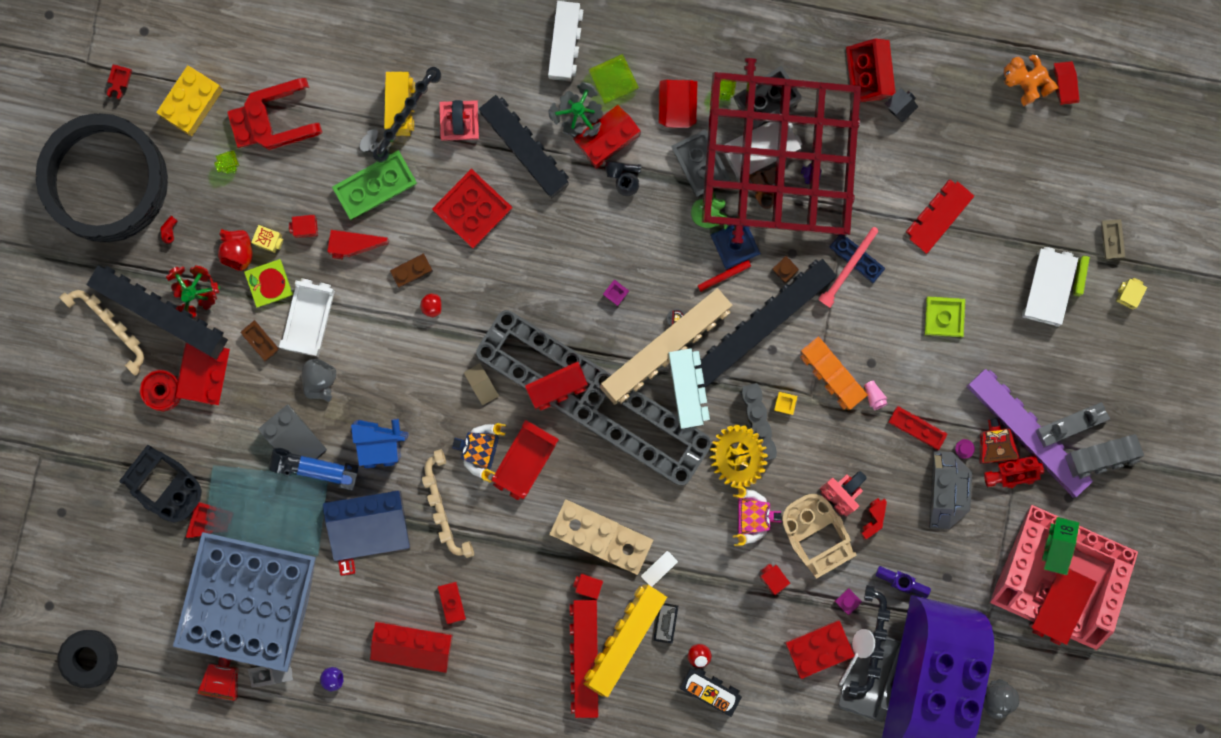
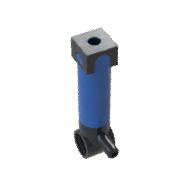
M274 448L268 468L272 472L284 474L285 476H290L293 473L340 484V488L353 490L359 465L346 462L345 465L292 454L284 448Z

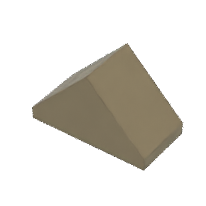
M480 363L464 372L482 405L499 397Z

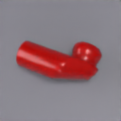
M172 215L160 228L162 241L167 244L174 241L172 228L178 222Z

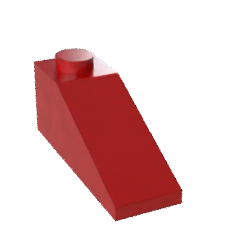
M331 230L327 252L329 255H332V258L343 260V257H351L389 244L388 237Z

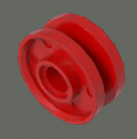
M164 370L150 372L141 382V399L147 406L156 411L165 412L172 410L181 400L180 398H175L178 378ZM164 386L166 391L163 395L159 396L157 390L159 387Z

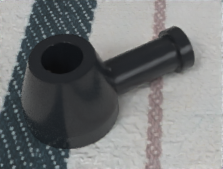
M606 161L607 177L618 178L623 171L640 174L641 164L633 165Z

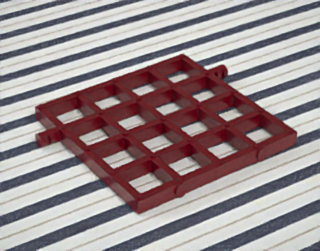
M745 58V75L721 72L712 73L702 223L734 226V231H732L734 236L731 243L740 244L743 243V227L850 235L852 204L855 201L853 190L857 135L860 126L861 86L754 76V71H756L754 65L757 60L755 58ZM721 81L747 83L745 111L719 108ZM756 84L782 87L780 114L754 112ZM791 88L817 90L815 117L789 115ZM826 91L851 93L849 121L824 118ZM718 117L744 119L742 147L716 144ZM753 120L779 122L777 150L751 148ZM788 123L814 125L812 153L786 151ZM823 126L849 129L847 156L821 154ZM715 152L742 155L740 182L713 180ZM751 156L777 158L775 186L749 183ZM786 159L811 161L809 189L784 187ZM821 162L846 164L844 192L819 190ZM713 188L739 190L737 218L711 216ZM748 191L774 193L772 221L746 219ZM783 194L809 196L807 224L781 222ZM818 197L843 200L842 227L816 225Z

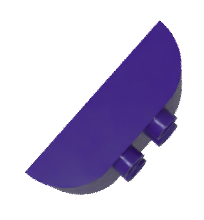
M911 595L882 738H976L994 654L993 630L990 621L984 613L971 608Z

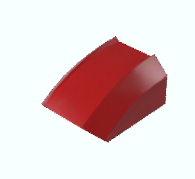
M666 79L659 82L660 124L665 127L690 128L697 123L698 81Z

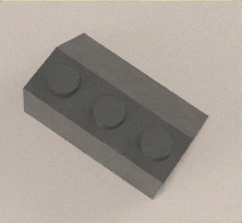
M782 66L764 76L790 79ZM756 84L754 112L780 114L782 87ZM747 88L733 96L741 111H745ZM791 88L789 109L798 104L802 99L797 88ZM753 120V130L770 121Z

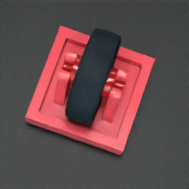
M454 100L440 102L441 141L479 139L478 101Z
M861 471L857 472L853 477H849L846 474L839 482L831 478L819 489L822 491L821 495L835 505V510L840 515L846 517L859 507L854 499L863 492L860 485L867 477Z

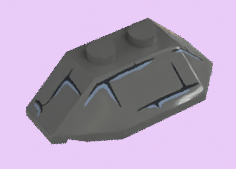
M933 451L929 528L950 529L970 512L972 472L953 452Z

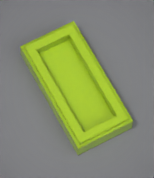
M1082 256L1078 259L1072 293L1074 296L1080 297L1084 293L1090 258L1088 256Z

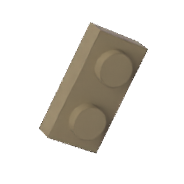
M1121 219L1102 221L1101 230L1105 260L1125 258Z

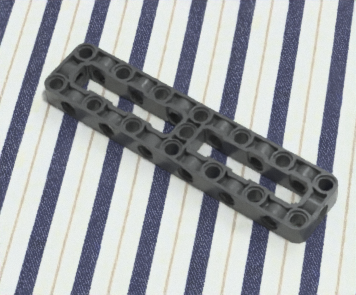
M504 310L497 316L476 350L481 362L526 389L525 385L543 378V376L501 350V346L508 336L513 335L538 353L555 361L562 368L568 366L566 360L569 357H575L580 364L586 381L590 385L581 400L569 394L567 395V400L560 403L556 400L550 403V405L674 484L683 486L690 481L712 445L711 439L707 434L694 426L681 429L677 415L639 391L635 392V390H632L628 394L630 397L622 403V406L647 419L660 430L687 445L688 448L679 462L598 412V409L607 397L600 389L599 379L602 377L609 378L612 374L512 311ZM505 316L512 318L510 325L502 324V319ZM538 336L545 339L544 344L541 346L534 344V339ZM485 348H489L492 351L491 356L488 358H484L481 355L482 350ZM518 368L524 370V375L521 378H515L513 375L514 371ZM592 393L598 394L599 401L591 403L588 400L589 395ZM638 397L642 400V405L640 407H633L631 400ZM586 409L589 412V416L587 419H580L578 412ZM666 418L674 420L675 424L672 428L664 426ZM619 430L622 436L620 439L614 440L610 436L611 432ZM700 438L705 439L707 442V446L704 449H700L696 445V441ZM646 450L654 453V458L650 461L645 460L643 457V453ZM684 471L687 475L686 480L678 481L676 473Z

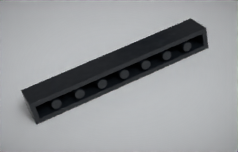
M99 265L96 267L86 284L87 286L217 360L228 341L227 338L223 337L224 332L215 327L213 330L207 328L208 323L199 318L197 321L193 320V315L184 309L182 312L176 310L177 306L168 300L165 304L160 301L162 297L154 292H151L149 295L145 292L147 288L138 283L135 286L130 284L131 279L122 274L120 277L114 275L116 271L108 266L102 268Z

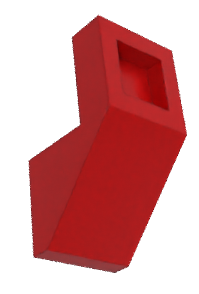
M877 498L869 503L871 507L867 511L876 523L873 524L871 521L862 527L864 531L860 534L864 540L882 529L887 505L885 498L882 500Z

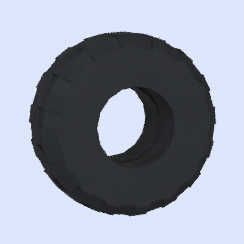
M96 630L78 631L67 637L60 646L57 656L58 668L63 678L73 686L79 688L100 686L113 676L114 671H116L118 661L117 648L111 639L102 632ZM85 647L93 649L97 655V664L91 671L83 669L78 661L79 654Z

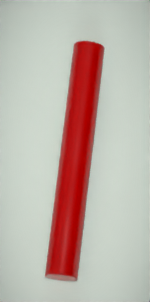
M747 260L697 285V287L702 292L750 268L751 264Z

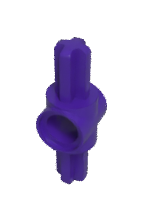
M879 566L876 571V577L891 583V587L907 594L912 592L923 598H928L931 592L930 587L916 582V578L898 570L895 573ZM901 577H906L908 580V585L905 588L900 587L898 584Z

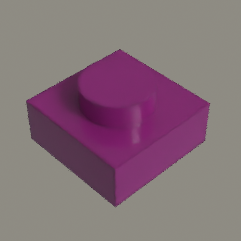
M614 279L603 293V296L618 307L629 293V290Z
M849 588L835 600L836 604L847 615L862 603Z

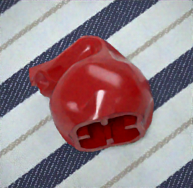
M221 229L219 235L221 237L220 241L223 243L218 250L220 263L238 271L246 269L253 255L248 233L244 230L227 231Z

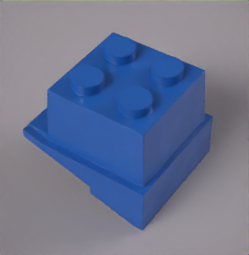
M399 419L391 420L392 429L379 427L378 423L356 420L351 425L359 466L364 465V468H374L381 463L384 466H393L401 458L400 441H405L409 436L408 432L400 431Z

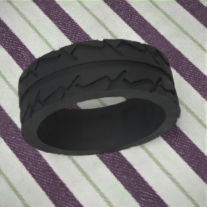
M94 113L82 115L59 127L44 144L45 146H43L36 166L38 195L45 210L54 221L76 236L94 242L105 243L125 240L141 232L151 224L162 208L168 186L166 163L159 148L150 137L129 120L113 114ZM111 132L128 136L141 146L149 167V181L141 202L126 217L111 224L88 225L73 220L63 208L57 192V173L65 154L78 141L96 133Z

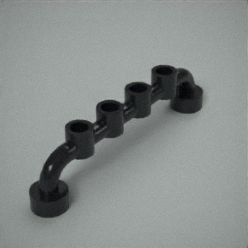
M430 67L426 71V76L423 80L416 83V91L411 97L406 98L405 107L402 112L394 116L395 122L392 127L384 131V139L373 152V157L377 162L384 163L389 159L387 147L390 142L395 141L396 133L401 126L406 124V118L411 110L417 108V101L422 94L428 91L427 86L429 83H438L441 80L442 74L438 68Z
M866 585L864 595L865 601L872 602L873 598L879 601L874 631L875 648L870 657L866 684L859 686V682L850 681L848 693L850 697H857V694L869 692L873 688L875 679L879 680L881 668H878L877 664L878 660H883L884 649L880 648L881 641H886L887 630L883 628L884 622H889L890 610H887L885 596L881 592L874 590L875 586Z

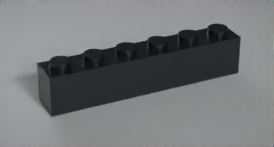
M497 95L493 96L478 109L479 113L552 199L569 185L568 175L563 169L559 171L555 166L557 164L555 159L543 152L545 148L538 140L536 142L531 137L533 133L527 126L523 128L519 123L521 121L520 117L514 111L511 113L507 108L509 105L503 97L499 99Z

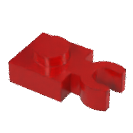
M112 65L108 78V83L112 84V87L107 90L108 97L111 98L112 93L116 91L118 92L117 99H122L123 93L121 89L122 87L128 88L132 69Z

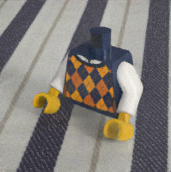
M496 423L495 425L485 424L473 428L471 432L467 433L466 440L454 438L452 449L463 451L461 459L464 460V466L473 475L489 483L492 481L488 479V476L490 474L495 475L491 468L499 435H505L500 429L506 425Z

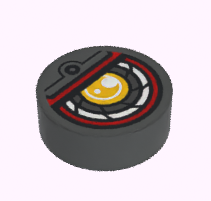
M680 309L671 310L667 315L669 326H672L682 318L685 313Z

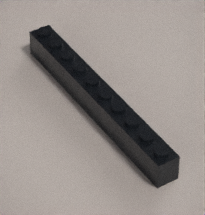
M823 258L819 262L817 259L808 266L809 270L805 274L800 272L793 278L795 282L792 285L786 284L779 290L781 294L776 298L770 297L764 303L766 306L761 311L758 308L749 315L751 319L745 323L743 320L735 327L737 330L732 335L730 333L726 334L721 339L722 343L718 347L714 345L706 351L707 356L704 359L700 358L701 365L694 366L695 369L702 368L704 384L697 385L698 388H706L837 277L836 273Z

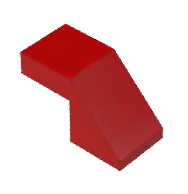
M1073 61L1054 63L1053 70L1057 79V86L1059 87L1056 93L1060 105L1079 103L1077 72Z

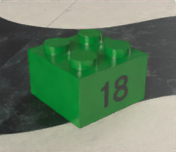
M1056 517L1055 524L1051 523L1042 561L1045 562L1044 570L1064 575L1068 574L1077 542L1080 522Z

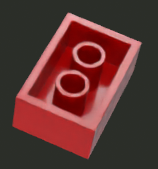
M840 620L833 621L784 642L800 679L855 657Z

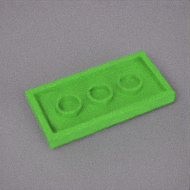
M397 150L389 155V159L386 162H376L334 185L332 188L352 221L415 186L417 182L401 153Z

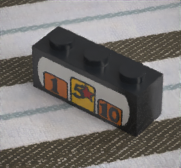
M690 668L680 689L732 717L742 698L739 695L740 690L731 685L729 688L723 686V681L714 676L712 679L705 676L706 672L700 668Z

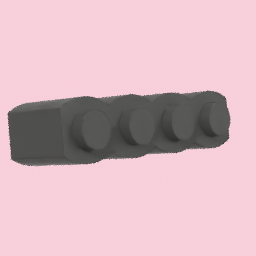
M757 383L743 386L741 397L747 406L746 417L751 424L753 434L758 433V440L763 439L761 446H766V450L763 452L768 457L764 458V460L775 459L777 450L774 442L771 440V427L766 421L767 410L762 403L761 388Z
M1134 434L1070 452L1065 456L1072 477L1084 479L1091 476L1090 473L1093 472L1096 475L1102 474L1107 471V468L1112 467L1113 470L1124 467L1123 464L1128 463L1129 466L1140 462L1139 459L1144 456L1137 435Z

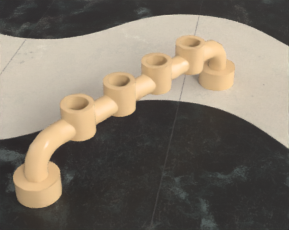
M75 290L68 295L64 292L59 297L69 308L75 304L73 301L75 298L83 299L135 353L136 360L134 362L130 360L125 364L128 370L134 376L141 372L139 367L143 363L144 354L138 346L140 342L134 335L129 337L125 333L128 329L120 321L117 324L112 319L114 315L107 308L103 310L99 306L101 301L94 294L90 297L84 291Z
M440 449L434 451V456L430 457L425 463L424 470L426 476L422 477L423 485L425 488H430L431 495H428V501L430 506H435L437 513L433 514L436 525L440 524L442 532H439L441 543H446L449 551L458 556L465 555L466 558L474 556L472 544L468 541L462 543V548L455 546L448 518L442 505V498L432 472L433 464L437 463L438 466L446 464L444 452Z

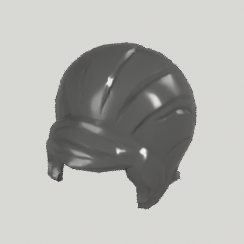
M1002 679L991 681L986 689L983 707L990 717L1003 719L1018 708L1020 702L1019 694L1014 687Z

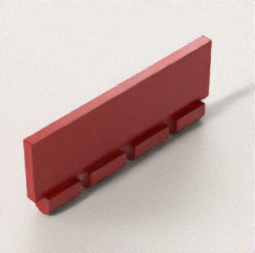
M949 179L941 188L945 196L938 192L929 203V206L934 210L932 211L926 207L917 217V220L922 224L919 225L914 221L906 231L911 236L909 240L926 254L975 196L958 181L954 183Z

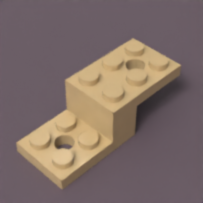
M566 499L549 534L638 575L653 542V539ZM574 519L579 520L581 523V527L577 531H573L569 526L570 522ZM625 544L633 546L634 551L631 555L623 553L622 548Z

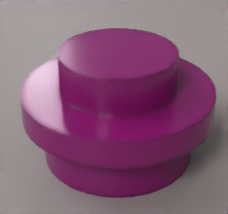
M967 439L958 441L955 446V452L960 458H969L975 451L974 444Z

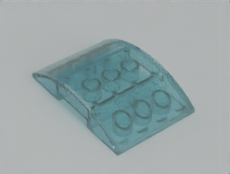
M213 465L208 505L210 506L206 514L208 522L207 525L205 524L204 532L294 553L319 556L324 517L323 503L326 501L328 481L294 474L285 476L284 474L270 471Z

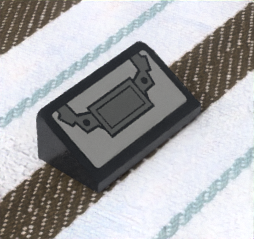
M667 603L662 605L657 614L653 641L673 644L679 605Z

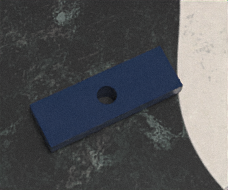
M838 235L829 246L833 252L847 263L859 247L845 235ZM866 252L863 253L861 259L854 266V269L871 283H874L886 269Z

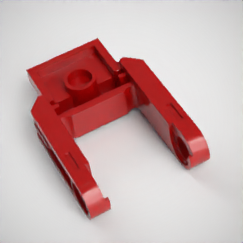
M299 78L251 92L243 107L227 111L238 149L257 143L268 150H272L323 133L320 123H312L273 135L274 132L269 115L264 105L266 102L293 95L294 92L306 88L309 89L307 78Z

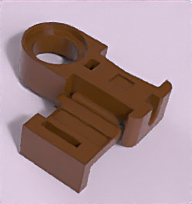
M776 166L765 171L763 175H761L762 171L749 175V180H751L752 184H774ZM757 192L755 197L759 205L764 209L772 208L774 194ZM764 195L772 197L770 205L762 204L761 199Z

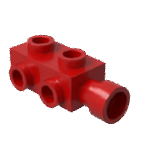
M1036 456L998 463V472H984V479L987 488L995 486L997 483H1001L1002 487L1014 488L1017 484H1033L1036 480H1040V474H1044V468L1042 463L1038 462Z

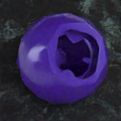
M329 667L321 673L320 684L326 691H337L342 687L344 676L341 670L336 667Z

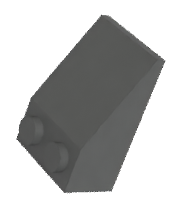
M288 404L258 428L273 448H284L292 454L317 459L327 450L296 411Z

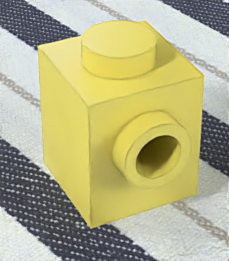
M1136 278L1122 282L1118 289L1120 294L1116 302L1134 310L1138 307L1147 287Z

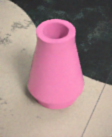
M870 381L864 385L869 405L874 411L888 404L886 401L887 397L879 389L875 381Z

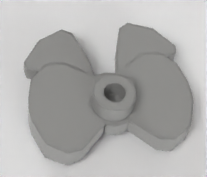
M372 129L367 131L368 135H365L360 142L359 147L363 152H374L382 142V140L380 143L376 142L378 131ZM392 142L387 147L388 152L390 150L389 147H392Z

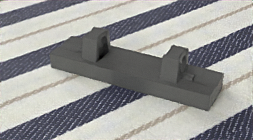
M1100 402L1038 428L1035 431L1043 448L1107 422L1110 420V417L1103 403Z

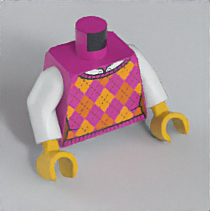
M734 486V488L739 490L738 495L733 494V497L738 498V534L733 535V538L737 537L739 540L738 544H734V546L755 543L770 530V522L781 523V511H770V503L756 491L745 489L742 486Z

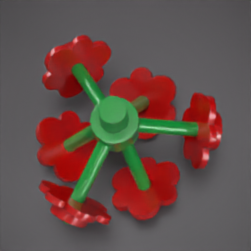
M198 265L190 268V273L195 278L193 283L188 279L183 280L180 277L186 271L185 267L172 268L168 272L169 275L166 276V279L168 281L177 279V282L171 285V289L174 291L173 295L180 297L185 302L182 306H177L176 310L182 312L184 309L193 315L192 318H195L196 308L189 306L190 301L199 299V306H203L205 310H209L211 305L215 304V300H217L216 294L220 293V286H218L217 282H213L206 268ZM210 279V288L196 290L195 286L199 280L207 282Z

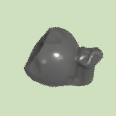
M317 358L307 361L302 368L304 395L308 399H323L330 402L332 400L330 386L333 385L336 379V369Z

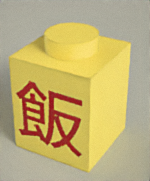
M258 225L251 243L276 253L277 249L280 250L283 239H281L282 235L279 232Z

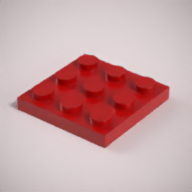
M472 168L432 208L472 249L513 209Z

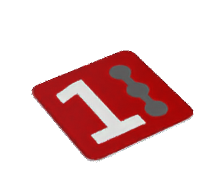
M353 558L338 561L341 576L356 573Z

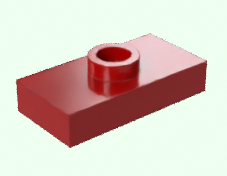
M457 582L438 586L447 624L465 620L466 616Z

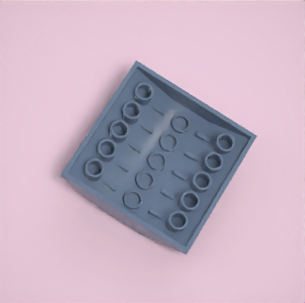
M202 532L173 647L288 672L300 637L309 601L316 557Z

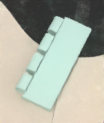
M690 348L668 352L680 428L704 425L703 421L710 420L708 406H700L702 403H707L705 387H697L699 384H704L702 368H694L695 365H701L699 351L692 352Z

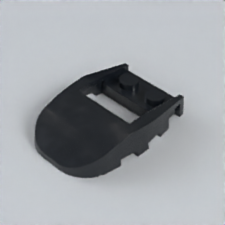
M150 445L144 448L119 480L121 484L126 485L130 490V494L145 509L170 522H180L189 517L198 506L202 496L199 482L182 464L152 448ZM163 460L179 473L158 500L153 502L138 489L160 461Z

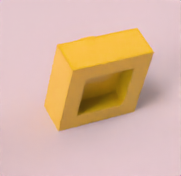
M778 392L774 411L793 415L797 396Z

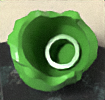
M713 192L711 216L727 217L726 214L720 211L725 207V200H719ZM703 199L693 203L691 217L696 225L702 228H712L720 225L702 223Z

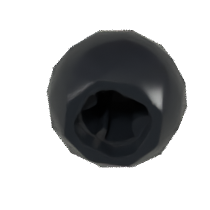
M623 173L616 180V189L623 196H633L639 189V180L632 173Z

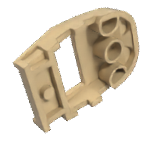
M817 494L805 495L785 509L783 525L791 545L816 579L857 556L856 552H853L850 537L846 532L841 517L836 514L831 504L822 496ZM832 523L842 541L809 560L799 541Z

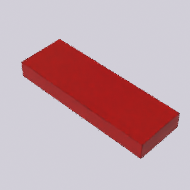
M899 406L895 408L888 421L889 424L939 451L948 435L946 432Z

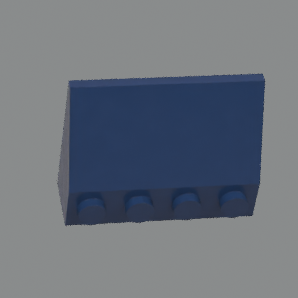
M401 491L323 503L325 522L334 561L410 548Z

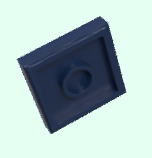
M728 226L726 229L710 234L725 270L761 254L749 227H743L744 236H742V244L731 243L734 236L732 235L734 226Z

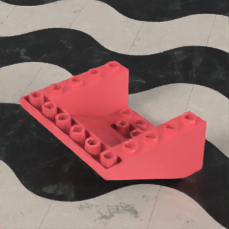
M1030 506L990 601L991 604L1034 622L1057 575L1056 572L1044 570L1045 562L1042 561L1050 525L1051 523L1055 524L1056 517L1058 516L1036 506ZM1079 526L1077 542L1069 568L1097 583L1070 639L1098 650L1115 630L1138 551Z

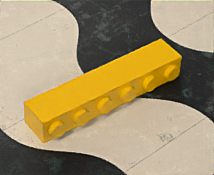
M642 585L637 588L634 594L636 597L625 608L624 612L626 614L623 619L616 623L614 627L616 630L606 640L604 644L606 647L603 652H600L595 658L594 662L596 664L593 669H590L585 675L584 685L602 697L610 695L667 599L665 595L650 585Z

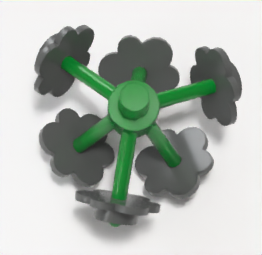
M581 82V84L577 85L579 92L582 94L580 102L577 101L579 99L577 94H573L571 91L565 92L564 96L560 97L561 103L559 107L562 111H559L556 104L552 103L549 109V118L557 125L560 123L559 115L572 113L574 117L569 118L567 122L562 124L564 127L563 133L576 137L577 134L583 133L581 122H576L577 118L581 117L589 128L585 131L583 137L587 135L591 137L600 131L601 122L598 124L596 122L603 117L602 105L591 101L584 108L583 103L586 96L592 98L597 96L598 92L592 84Z

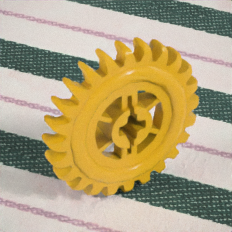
M739 425L734 427L728 426L727 429H722L721 433L723 435H716L720 441H712L717 447L710 449V451L716 453V455L709 457L716 459V462L711 464V466H718L714 473L721 472L722 474L718 479L726 478L724 484L732 482L731 487L737 485L749 487L751 484H755L757 479H761V473L765 472L763 465H767V461L764 458L768 457V455L763 452L766 450V446H761L763 439L758 440L759 434H753V429L747 430L745 425L741 427ZM736 442H740L737 448L732 446ZM749 453V454H747V455L739 456V457L736 458V459H731V458L737 457V455ZM740 465H744L747 468L740 470Z

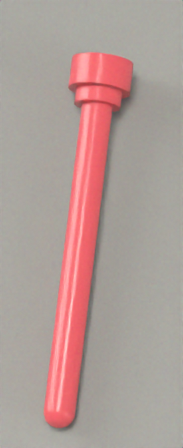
M876 227L871 228L829 291L820 295L819 301L831 308L834 304V295L877 235L878 229Z

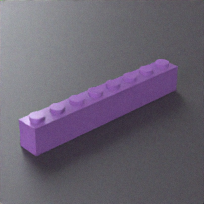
M984 369L966 387L1007 429L1011 430L1012 435L1032 456L1037 457L1038 462L1042 463L1043 467L1073 498L1077 497L1093 482L1090 478L1091 476L1084 479H1079V477L1073 478L1065 459L1067 453L1063 450L1065 448L1063 444L1059 441L1043 448L1035 431L1041 428L1036 422L1038 420L1036 416L1031 412L1028 413L1023 408L1024 404L1018 398L1014 399L1009 394L1011 393L1010 389L1004 384L1001 385L996 380L997 376L991 370L987 371Z

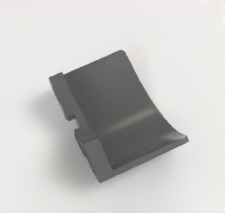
M886 637V641H881L880 648L884 649L883 660H878L877 667L881 668L879 680L875 679L873 688L869 692L857 694V697L848 696L850 681L859 682V686L866 684L871 655L867 658L858 657L844 682L838 704L839 708L883 722L888 710L901 641Z

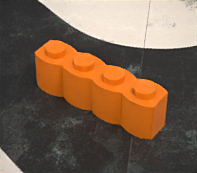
M819 336L800 351L801 360L805 365L810 364L812 366L814 376L826 383L825 389L831 395L835 394L839 399L837 403L843 410H851L868 396Z

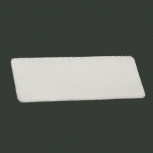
M667 551L641 577L652 587L678 561Z

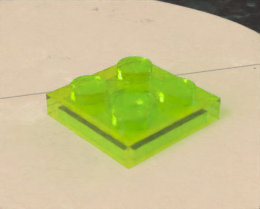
M623 54L588 69L604 105L639 89Z

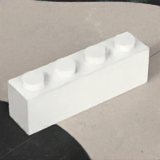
M557 1L548 73L549 79L571 82L572 76H576L577 65H573L574 58H578L579 53L576 39H580L581 28H578V23L583 19V10L580 9V3Z

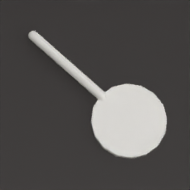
M861 629L854 635L852 647L855 657L851 660L839 682L840 686L846 680L858 657L867 658L873 653L875 639L871 631Z

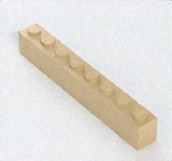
M717 288L601 383L600 389L614 405L618 402L622 404L630 397L628 394L632 390L638 391L644 385V380L647 378L651 380L659 373L658 369L661 366L667 367L670 364L668 352L688 349L687 345L690 342L696 343L702 337L701 333L705 330L709 332L717 325L715 322L721 318L723 320L731 313L729 310L732 304Z

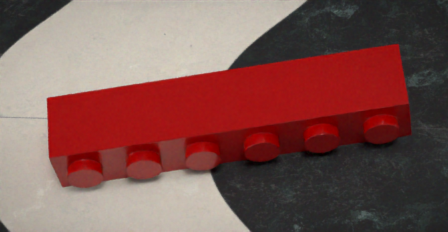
M574 600V604H570V616H574V624H570V635H574V643H570V655H574V663H571V674H574L575 682H571V694H575V702H571V714L575 713V718H598V693L584 685L585 675L590 669H593L596 664L594 662L595 658L598 655L597 600Z

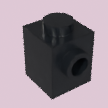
M902 88L884 103L890 113L902 123L918 108L915 102L916 97L910 91L905 92Z

